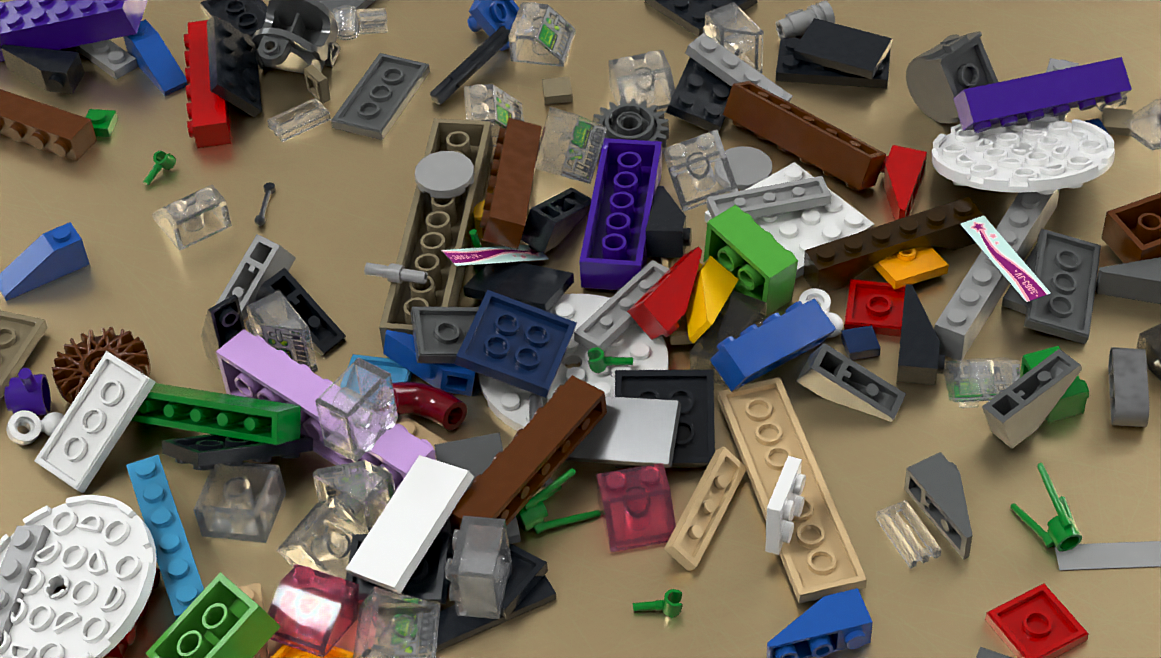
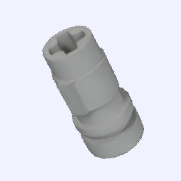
M824 0L815 5L808 6L805 11L798 9L785 14L786 17L776 21L775 25L780 39L797 38L804 35L814 18L835 23V15L828 1Z

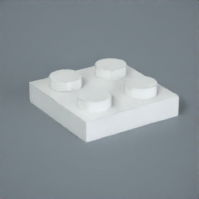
M788 456L767 506L766 552L779 555L783 543H789L794 530L792 520L794 516L800 517L805 498L800 495L806 480V475L801 474L802 459Z

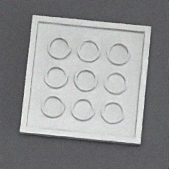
M794 162L745 190L813 178V176ZM830 189L829 191L832 196L831 204L753 219L761 228L770 232L779 244L795 255L798 260L796 278L804 274L805 250L874 228L875 224ZM709 210L705 212L706 223L712 219Z

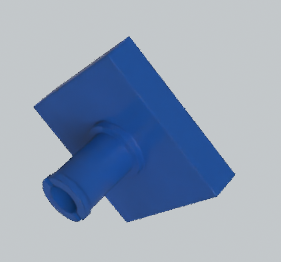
M474 0L469 10L471 16H469L467 22L473 32L483 29L489 37L501 26L509 29L512 38L500 49L503 51L510 48L525 14L514 0Z

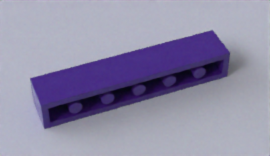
M1119 57L964 89L953 99L962 130L974 129L975 133L991 129V125L995 124L1007 127L1018 123L1019 119L1027 118L1028 122L1039 120L1045 117L1044 114L1053 112L1054 116H1060L1070 112L1071 108L1079 107L1080 111L1096 107L1097 103L1105 102L1106 105L1121 102L1123 100L1122 96L1131 91L1132 88L1123 59Z

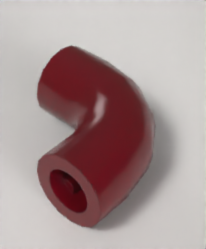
M416 382L389 383L382 385L377 392L378 407L386 416L400 414L417 415L430 419L444 429L451 431L458 428L467 415V406L464 402L440 388Z

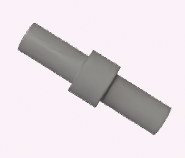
M367 262L364 269L365 275L387 278L388 282L400 284L403 281L426 284L428 278L427 272L405 269L404 265L394 263L386 266Z

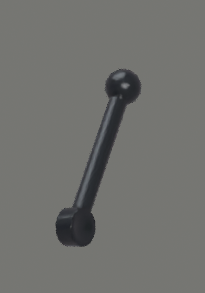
M269 182L263 186L265 192L259 215L254 220L258 226H263L266 223L264 216L271 194L276 191L274 183Z

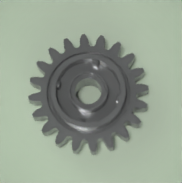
M635 98L627 104L623 99H620V105L618 106L613 102H609V110L601 107L600 115H593L595 127L591 141L595 140L601 143V145L599 144L600 148L595 146L599 151L602 150L604 138L662 142V148H666V140L669 139V120L664 119V111L657 112V105L647 108L646 100L641 102L640 105L636 104ZM595 128L604 129V135L596 132ZM595 133L603 136V138H601L602 141H599L594 138Z

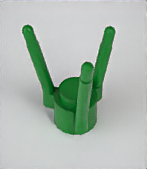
M1038 463L1037 468L1058 516L1053 517L1048 522V532H1046L1017 504H1011V509L1042 538L1047 548L1055 545L1057 550L1062 552L1073 549L1081 542L1082 535L1076 527L1066 498L1064 496L1058 497L1044 464Z
M571 468L533 496L516 515L519 525L525 532L533 528L536 534H539L550 528L601 516V511L595 510L547 522L544 521V518L548 517V512L543 502L562 489V484L575 474V469Z

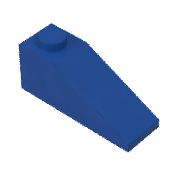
M146 19L140 22L137 34L123 37L127 52L136 58L138 67L164 96L189 85L184 73L159 33Z
M71 222L43 233L0 273V292L6 301L90 265L82 238Z

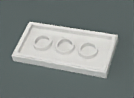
M106 351L34 461L77 491L84 493L156 382Z
M419 455L346 567V570L352 576L400 594L474 476L468 470Z

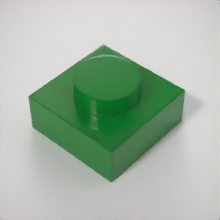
M89 109L85 117L91 119L96 137H111L118 121L115 110Z

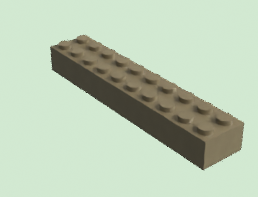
M434 118L424 158L429 154L439 151L461 153L468 157L474 166V182L471 187L469 184L465 188L466 191L452 198L430 197V193L421 192L416 185L396 264L404 265L405 269L427 272L428 278L426 284L403 281L401 284L391 282L379 326L383 351L386 330L413 335L410 315L412 306L457 307L466 266H455L441 250L471 248L472 239L469 232L475 229L473 211L476 204L482 200L493 152L491 121Z

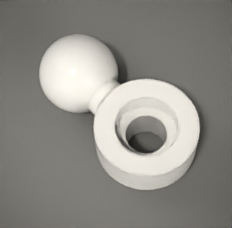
M816 288L804 291L799 301L804 304L815 298L836 328L829 338L839 335L843 329V321L839 315L830 312V296L825 291Z
M26 410L18 411L9 419L6 428L7 435L16 444H31L38 438L41 432L51 436L64 415L59 412H51L40 420L33 412ZM25 426L29 432L22 434L18 431L17 427Z

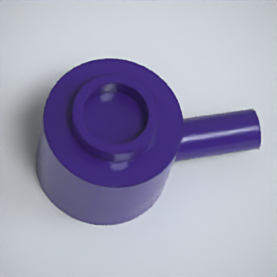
M22 368L18 373L19 377L10 378L9 386L5 387L4 392L5 403L9 412L12 411L14 414L18 411L26 410L33 412L37 416H44L51 412V393L45 374L33 375L29 368Z

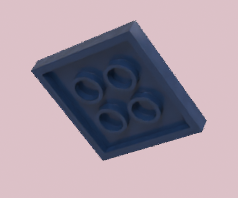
M487 290L458 351L455 365L547 398L574 334L577 322Z

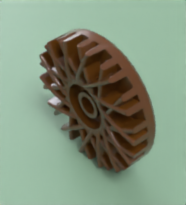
M109 327L107 331L105 328H101L102 336L95 337L92 329L89 330L88 336L81 333L82 342L78 344L71 338V345L64 344L65 354L58 351V358H54L55 367H52L58 392L67 402L72 404L106 351L149 377L151 364L144 342L140 341L138 336L134 339L132 332H125L124 329H121L120 335H116L113 327Z

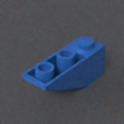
M386 330L384 355L434 387L450 393L472 396L476 372L455 365V363H417L413 335Z
M856 588L822 597L767 643L766 658H820L832 652L848 648L857 649L871 643L873 622L859 589Z

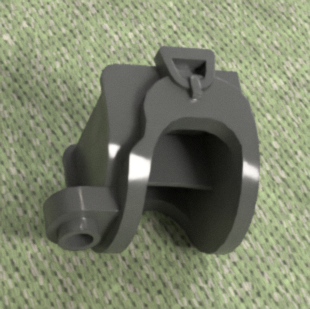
M270 0L265 23L261 29L254 33L251 40L258 49L256 60L261 70H265L268 67L304 74V68L313 65L322 72L324 65L334 66L340 52V46L336 43L338 34L336 19L333 13L319 0Z
M980 31L963 36L957 34L950 35L940 44L917 56L909 63L906 70V82L910 95L919 109L934 121L940 123L960 121L953 98L964 89L998 82L980 39L982 36Z

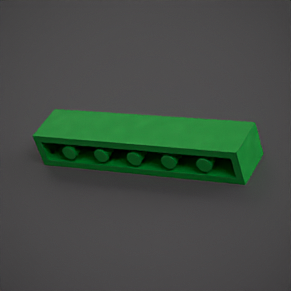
M155 383L131 421L279 445L300 438L301 406Z

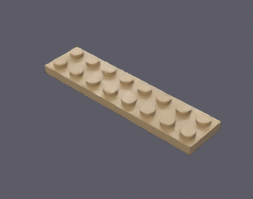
M781 378L746 384L732 392L729 388L719 390V404L742 462L746 466V472L765 520L767 506L788 456L802 459L801 474L806 475V480L800 496L805 498L804 506L800 517L794 516L792 520L794 530L790 542H784L779 553L798 603L821 599L827 595L856 588H866L867 578Z

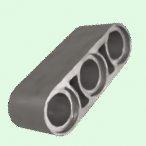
M1111 347L1108 364L1111 424L1147 427L1149 420V391L1145 349Z

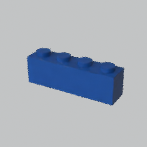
M815 298L804 304L798 301L785 310V314L780 315L776 312L763 321L762 326L757 327L756 324L749 326L740 333V337L734 339L733 336L724 339L716 346L719 351L710 361L732 392L822 344L836 328Z

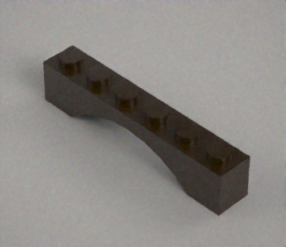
M965 197L807 249L804 254L803 276L811 288L821 289L829 293L844 288L850 283L851 279H854L867 268L898 252L927 246L944 247L954 251L975 244L976 242L960 224L984 215L969 197Z

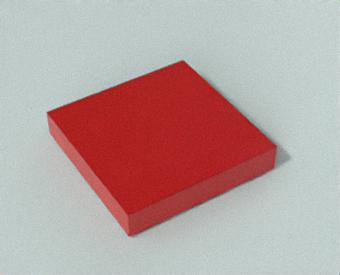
M851 279L844 330L872 325L877 335L901 337L905 286L894 289L890 283Z
M1045 583L986 612L985 617L986 622L1017 658H1056L1086 642L1089 635Z

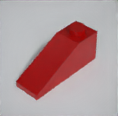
M892 145L889 155L885 157L880 173H884L883 186L894 221L910 216L925 175L926 151Z
M699 246L684 254L627 311L651 340L662 334L668 337L679 328L680 324L677 321L687 311L702 255V250Z

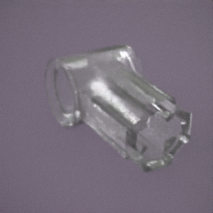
M342 5L334 8L332 11L338 25L337 39L351 40L358 37L359 34L387 33V13L385 8L356 10L354 6Z

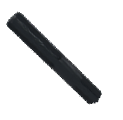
M504 26L499 27L430 92L431 99L438 105L443 104L511 40L510 30Z

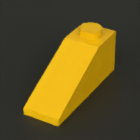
M712 256L703 264L699 263L686 311L688 337L693 344L714 323L739 280Z

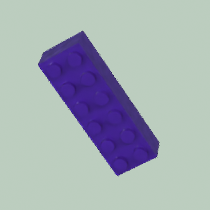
M13 0L0 2V62L5 61L1 50L3 44L60 50L137 34L148 0Z
M603 139L579 261L581 288L620 290L646 266L648 257L645 230L657 186H660L662 142Z

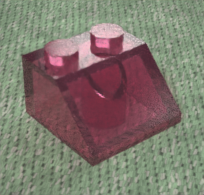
M663 463L596 474L598 503L610 552L668 542L676 527L670 487Z
M296 564L279 582L268 614L281 626L270 639L324 658L358 619L359 584Z

